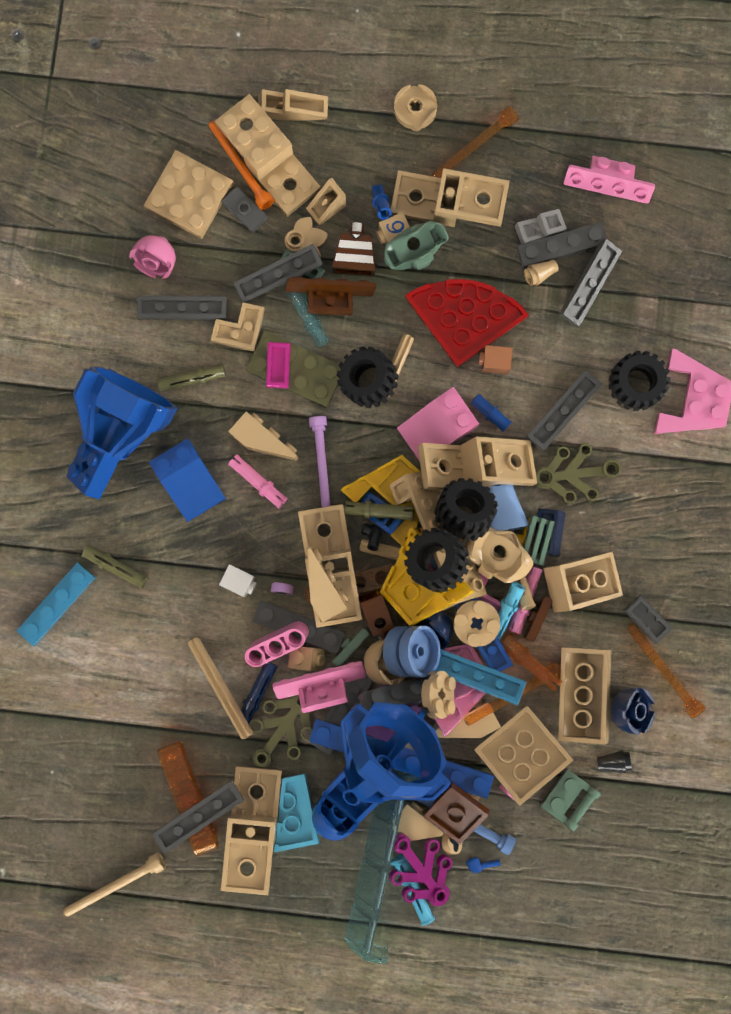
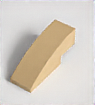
M262 89L258 96V104L271 119L292 121L327 119L328 96L288 89L284 93Z

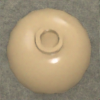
M385 639L373 643L367 649L364 656V668L368 677L379 685L401 683L405 677H396L386 668L383 659Z

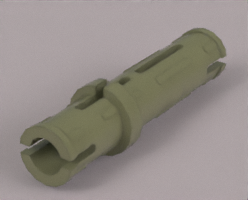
M223 363L209 367L199 366L196 370L162 378L159 377L157 378L160 392L200 382L205 384L208 380L226 377Z
M366 501V503L345 502V505H347L344 509L346 516L353 515L364 516L365 519L378 517L413 521L414 506L374 504L371 501Z
M89 544L81 557L97 564L99 569H106L140 589L144 587L148 580V576L112 558V554L108 552L105 554ZM97 556H99L100 558H102V559H104V560L110 562V563L113 564V565L110 566L109 564H107V563H105V562L99 560V559L97 558ZM117 568H120V569H122V570H124V571L130 573L131 575H133V577H131V576H129V575H127V574L121 572V571L118 570Z

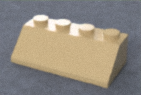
M561 648L558 741L604 745L609 742L611 650Z

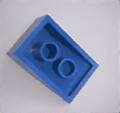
M188 438L149 462L187 522L226 499Z

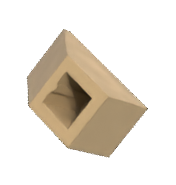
M405 801L390 822V827L393 830L404 833L409 837L410 841L439 837L444 834V832L423 817L424 813L422 812L424 809L414 801L411 804Z

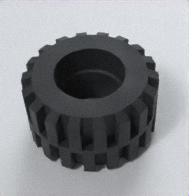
M363 346L359 347V351L356 349L351 350L352 354L350 356L346 354L343 357L345 359L344 363L340 362L339 364L341 371H337V376L340 378L337 380L338 385L341 387L340 390L346 397L361 407L363 405L366 408H371L372 405L379 407L381 401L386 403L388 401L387 397L394 395L393 388L397 389L398 383L395 381L399 379L398 374L395 372L397 370L395 365L382 351L376 350L374 347L369 346L366 349ZM369 368H377L375 380L369 386L359 387L361 374Z
M635 351L633 354H627L613 367L612 374L609 376L611 383L608 386L609 390H613L612 398L616 397L618 399L616 403L619 406L624 404L625 409L633 408V411L646 410L665 396L664 394L669 389L667 384L670 383V377H667L669 369H664L663 365L665 362L663 360L659 362L657 360L658 355L649 356L650 352L644 351L642 354L640 351ZM638 370L647 375L650 382L648 392H638L630 386L628 381L630 371Z
M459 478L458 481H450L449 485L447 484L441 492L434 511L436 515L435 521L440 523L438 527L450 532L458 539H463V542H468L469 539L476 541L479 537L482 538L486 531L488 532L497 514L496 508L498 504L494 500V493L489 492V487L482 486V482L478 481L476 483L470 478L468 480ZM458 506L467 507L474 514L466 513L459 509Z
M431 528V531L425 529L422 531L421 536L419 534L414 536L415 541L413 543L410 541L407 545L410 549L405 551V556L408 559L404 560V565L408 567L406 571L408 575L412 576L411 579L433 592H439V590L447 592L448 587L454 589L457 587V582H463L464 579L461 577L463 574L467 575L469 570L466 569V566L470 565V560L466 558L469 556V552L465 549L466 546L450 532L444 529L438 530L437 528ZM445 549L446 557L443 565L439 569L430 572L429 561L432 555L439 550Z

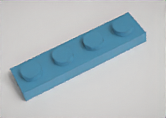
M77 562L16 632L32 646H36L96 577Z
M440 649V661L435 671H444L449 677H454L456 682L515 705L519 704L526 681Z

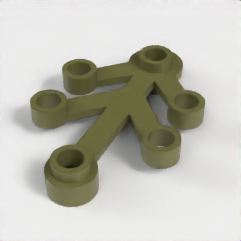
M584 443L579 446L577 455L564 471L555 472L561 462L570 456L569 448L562 446L557 449L556 456L547 467H540L536 470L537 484L535 485L540 489H552L562 497L565 504L570 505L576 501V493L566 490L557 482L566 480L582 492L587 501L593 502L599 497L598 490L589 487L579 478L604 475L607 478H615L621 473V465L616 460H608L603 466L577 469L583 460L592 454L591 445ZM582 447H587L589 453L583 454L581 451ZM565 450L567 456L561 457L559 451ZM608 466L614 468L613 474L607 472ZM542 474L548 477L547 482L541 481L540 476ZM594 491L595 498H589L588 492ZM568 493L573 496L571 502L566 500V494Z
M299 694L289 699L267 700L263 704V710L267 714L274 713L276 709L291 708L286 716L264 720L256 718L251 721L249 726L253 733H259L262 729L278 727L264 748H259L255 751L253 762L256 766L266 767L269 765L272 759L271 753L285 733L289 747L287 756L291 760H296L300 757L301 749L297 744L294 720L297 715L300 714L303 728L300 735L303 740L309 741L310 737L307 738L303 735V731L309 729L312 732L313 728L311 727L309 712L303 713L301 705L298 704ZM273 703L274 710L268 711L266 704ZM254 722H259L261 724V728L259 730H255L253 728L252 724ZM293 748L298 750V755L295 757L290 755V750ZM264 754L266 761L260 762L258 755Z

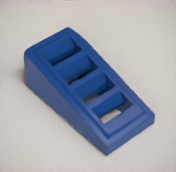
M369 491L360 501L361 503H366V501L371 499L374 501V504H386ZM370 517L368 519L390 536L402 522V519H394L390 526L387 527L385 524L389 518H384L381 522L377 520L378 517Z

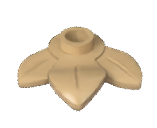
M311 217L301 218L295 223L294 229L286 234L284 239L285 246L288 250L297 252L314 244L321 258L318 247L324 244L328 233L321 229L312 228ZM293 239L300 241L297 245L291 243Z

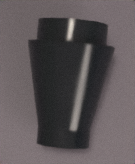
M621 750L597 757L599 771L619 773L632 771L629 752Z

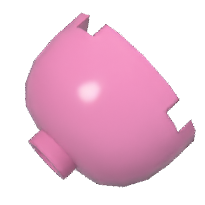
M148 235L139 239L134 244L129 255L130 259L133 257L135 260L133 265L143 274L152 278H156V275L163 276L162 279L169 277L176 261L175 251L168 240L155 235Z

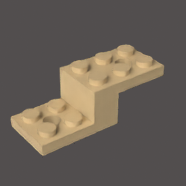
M250 94L215 120L218 128L243 156L245 165L266 192H270L275 199V203L287 217L321 190L320 185L294 156L292 143ZM249 121L253 126L249 130L241 129V124ZM288 181L296 183V187L293 190L285 189L284 185Z
M444 168L441 178L398 170L391 205V216L403 212L407 219L423 222L434 221L450 227H455L456 218L501 227L510 181ZM413 192H418L421 194L422 199L414 202L409 196ZM479 195H486L489 198V202L482 205L477 201V197Z
M474 437L462 445L433 443L418 445L424 490H443L447 484L449 485L450 481H458L459 478H464V480L470 478L476 483L480 481L484 487H491L495 484L522 486L537 484L531 441ZM511 458L516 462V467L511 463ZM439 463L445 466V472L440 469Z
M343 504L298 511L306 556L305 564L308 581L307 548L311 546L313 550H319L324 558V561L321 563L325 570L330 568L336 578V581L333 582L338 590L342 588L348 598V601L345 602L347 609L322 623L313 608L316 628L362 620ZM321 524L330 526L331 532L328 536H321L318 533V527Z
M236 766L234 784L245 800L234 807L228 817L221 891L259 895L269 894L282 780L281 769ZM254 785H259L263 789V795L259 798H255L251 794V787ZM248 861L252 863L254 871L250 874L243 873L241 870L243 862Z

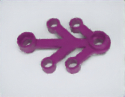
M402 832L394 833L389 841L390 847L395 852L402 853L416 872H403L399 869H393L389 873V880L396 886L403 884V882H420L427 886L428 889H414L411 886L404 887L401 896L408 903H412L416 899H428L434 906L445 904L450 895L449 888L445 885L447 870L452 867L451 858L445 854L437 858L438 871L436 881H434L431 877L434 855L439 851L440 843L435 838L426 839L424 842V862L422 864L410 848L409 837ZM404 841L403 846L399 848V844ZM434 842V847L430 849V844ZM447 859L446 864L442 866V862ZM399 874V878L394 881V877ZM412 891L411 896L407 897L408 892Z

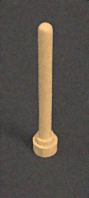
M156 852L149 856L146 864L65 907L63 914L70 916L149 872L157 874L165 870L166 864L162 855Z

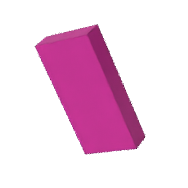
M268 342L266 388L289 389L290 343Z

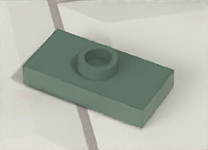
M363 628L354 639L349 636L340 646L343 649L342 652L332 662L337 667L341 666L369 636V632Z

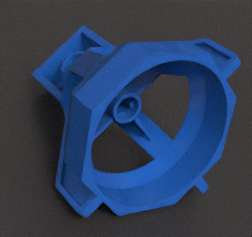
M90 367L83 371L73 392L83 434L81 438L84 441L80 444L77 455L68 468L66 477L84 495L100 500L119 460L130 457L129 455L152 432L161 431L167 427L178 408L161 394L131 378L118 374L115 370L103 367Z
M375 702L366 710L357 703L341 721L346 766L328 784L322 795L357 825L378 804L387 800L434 801L449 787L451 781L442 774L447 762L436 730L423 720L427 712L421 709L416 714L407 705ZM383 726L395 731L392 737L374 756L367 742L366 727ZM407 743L416 752L421 766V779L411 782L404 781L392 771V760Z

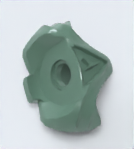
M428 221L405 229L386 244L384 251L385 263L395 270H405L412 267L418 270L425 268L434 260L433 255L440 246L449 239L445 227L438 222ZM412 237H416L419 240V246L416 250H410L407 246L408 240Z

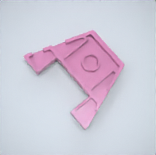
M677 349L670 350L667 368L671 371L689 374L681 417L659 413L654 434L725 427L731 403V381Z
M468 644L444 649L447 652L483 665L474 648ZM456 682L454 690L455 712L446 718L434 719L444 737L453 730L486 693Z

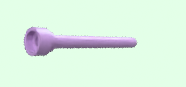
M315 416L309 418V427L315 433L321 505L326 507L331 506L323 433L325 426H327V417Z

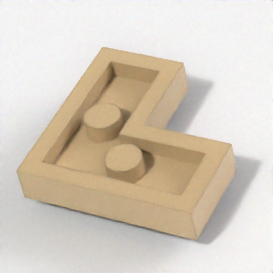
M242 303L238 324L216 319L211 342L255 352L265 308Z

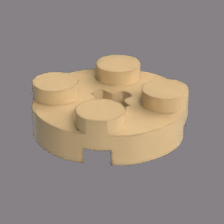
M419 84L412 87L408 85L397 93L394 102V114L401 125L413 131H419L430 125L435 119L437 100L431 89ZM413 103L414 105H416L417 103H419L420 110H411V104Z
M471 600L465 602L457 609L454 617V631L463 643L472 647L485 646L496 638L500 630V618L492 605L481 600ZM474 617L483 620L481 623L482 628L479 630L476 627L472 629L470 626L473 623L471 619Z
M444 671L429 672L428 675L431 676L428 680H424L422 684L423 707H428L430 713H427L430 718L443 719L455 712L454 690L456 681L454 677H449Z

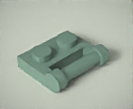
M566 768L540 806L568 828L575 831L579 820L594 799H598L601 793ZM584 789L588 792L571 817H566L564 814L581 790Z

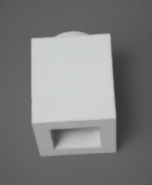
M229 564L219 585L240 596L246 597L247 594L251 595L257 583L254 582L255 576Z

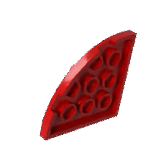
M447 279L442 282L423 285L405 295V299L456 368L482 351L485 345L489 346L529 317L525 309L512 297H508L493 286L473 280Z

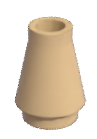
M552 259L547 262L528 265V268L524 270V277L530 286H538L552 274L558 272V264Z

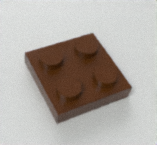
M452 782L424 811L423 817L458 844H461L489 816L490 810Z

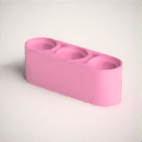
M300 621L293 622L255 640L245 653V661L252 667H259L300 648L309 635L308 626ZM292 632H299L302 638L294 637ZM272 641L280 642L282 647L274 646ZM252 650L259 651L262 656H256Z

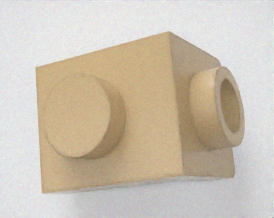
M301 646L289 653L288 668L315 672L323 671L326 660L325 649Z

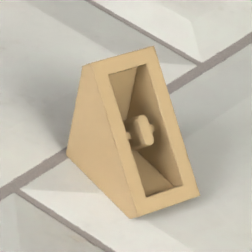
M330 178L306 209L315 221L321 225L346 207V195L333 178Z

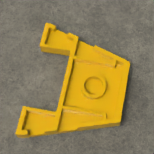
M401 455L373 472L357 479L355 482L344 486L341 491L351 501L358 502L370 488H373L388 503L397 505L389 485L405 474L421 471ZM410 500L407 503L399 506H414L412 500ZM415 507L413 521L404 520L391 535L401 546L406 542L405 537L409 536L407 535L411 527L417 528L420 521Z
M413 527L409 529L407 533L409 536L398 552L400 555L395 565L391 567L380 590L384 598L408 625L412 626L474 592L464 580L462 583L457 582V587L454 589L448 587L447 592H441L440 590L439 592H433L411 579L412 576L408 575L406 571L408 567L404 565V560L408 559L405 556V551H409L410 547L407 545L410 541L412 543L415 541L414 536L416 534L421 536L416 528Z

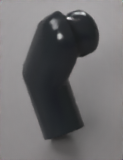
M365 523L361 533L369 538L367 548L371 551H377L382 532L377 526Z

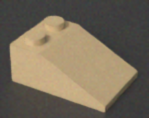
M613 552L543 568L550 599L553 601L554 613L572 611L623 596Z

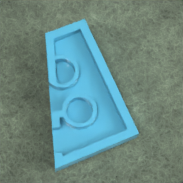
M306 773L282 778L274 852L319 844V834L312 823L313 805Z

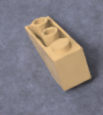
M246 411L228 431L232 437L248 450L294 461L298 460V456L295 454L297 450L288 442L283 444L279 440L280 435L270 427L267 430L262 425L264 421L255 413L250 415Z
M309 546L307 548L310 603L322 623L347 609L345 602L348 601V598L342 588L338 590L333 582L336 581V578L330 568L325 570L321 563L324 561V558L319 550H313Z
M481 699L447 736H443L437 723L431 725L436 730L438 738H482L501 728L487 701L482 702Z

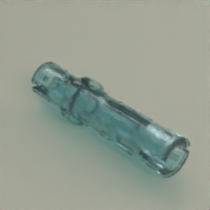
M286 292L302 318L305 330L309 331L317 347L320 348L329 343L330 339L324 332L320 319H317L314 314L307 313V301L303 294Z

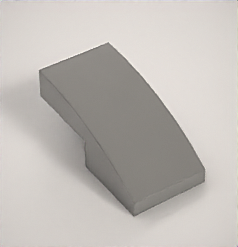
M559 209L541 213L536 218L517 222L514 226L521 244L550 237L567 229Z

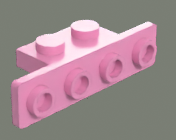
M592 156L590 169L569 165L564 179V185L646 204L650 202L655 189L654 183L634 179L635 165Z
M362 661L350 662L347 665L327 668L316 673H308L292 679H283L280 682L273 683L272 686L277 699L299 694L301 710L303 713L348 702L345 683L365 678L366 672Z

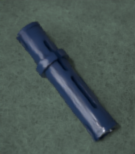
M271 662L263 664L247 699H244L242 702L244 705L241 712L248 724H250L255 712L259 710L261 699L278 668L277 665Z

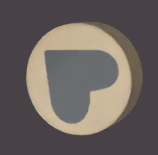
M445 833L442 836L444 852L448 855L459 854L462 849V843L458 844Z

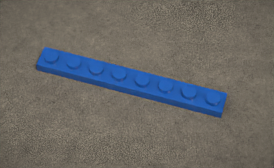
M316 718L309 742L345 753L341 726ZM366 734L368 745L375 756L387 741ZM404 747L392 760L393 769L421 777V766L414 749ZM446 760L447 764L442 774L451 783L453 782L467 793L488 799L494 775Z

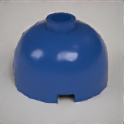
M324 796L318 800L313 808V827L319 835L327 840H342L351 835L358 827L357 824Z

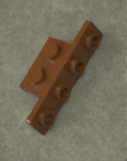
M300 276L287 278L285 286L286 292L307 293L308 314L352 316L353 296L371 297L376 290V283L367 280L356 282L346 279L326 280L320 277L304 279Z

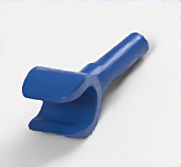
M473 857L466 861L469 870L473 873H479L489 867L500 866V860L480 863L478 857Z

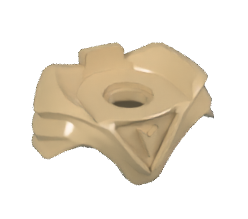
M490 527L482 538L479 537L476 541L469 539L467 542L469 559L480 566L478 572L488 579L494 576L505 583H511L525 577L533 566L532 558L521 546L514 532L497 530ZM495 546H504L506 549V556L503 557L499 553L495 552Z

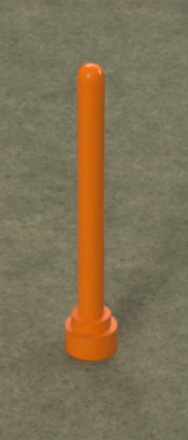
M210 121L209 128L254 192L255 203L261 210H266L275 202V199L270 192L262 190L215 121Z

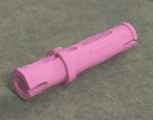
M238 454L235 455V459H231L228 465L255 487L261 497L265 496L280 509L282 507L281 504L284 505L288 498L273 486L274 483L268 482Z
M532 567L526 575L532 597H534L543 571L537 567ZM519 601V608L517 612L513 613L507 630L521 635L526 618L530 615L531 611L522 610Z

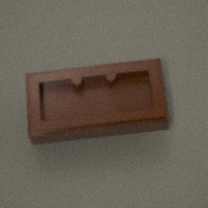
M541 597L536 611L532 609L527 619V622L530 624L523 637L524 639L531 642L536 640L553 602L551 599Z

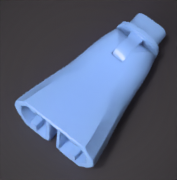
M495 484L489 487V492L494 493V500L498 504L496 508L497 514L490 527L502 531H516L527 528L529 523L513 485Z

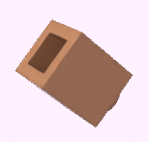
M485 345L483 352H479L478 365H482V372L509 374L511 370L512 348Z

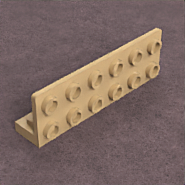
M421 472L405 474L389 485L397 505H403L412 500L423 530L431 531V528L440 530L438 527L440 523H436L434 511L443 490H424ZM463 542L466 546L465 549H467V542ZM445 549L433 554L438 568L445 561ZM470 560V565L466 566V569L469 570L467 575L463 574L461 578L472 588L473 594L441 611L458 603L487 594L477 566L472 560Z

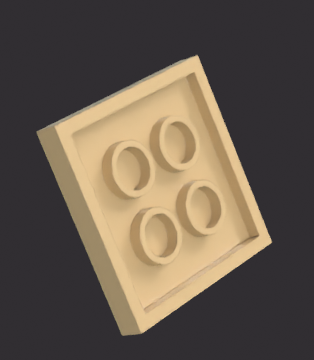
M175 150L143 206L146 210L202 239L220 209L221 201L228 195L234 182L232 179Z
M528 706L474 749L475 753L519 806L574 761Z

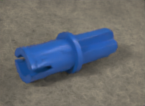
M381 184L373 185L371 187L373 207L376 208L378 218L386 220L389 218L388 214L392 215L389 207V197L385 194Z
M478 394L472 400L471 405L486 417L485 420H490L502 432L512 423L511 420L507 419L497 409L498 406L494 407L482 395Z

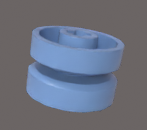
M396 626L388 632L383 645V659L386 668L392 675L396 677H429L428 673L437 669L441 651L438 636L432 628L428 626Z

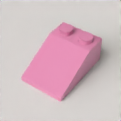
M452 387L397 427V430L420 462L418 445L422 443L452 445L475 430L479 422L456 389Z

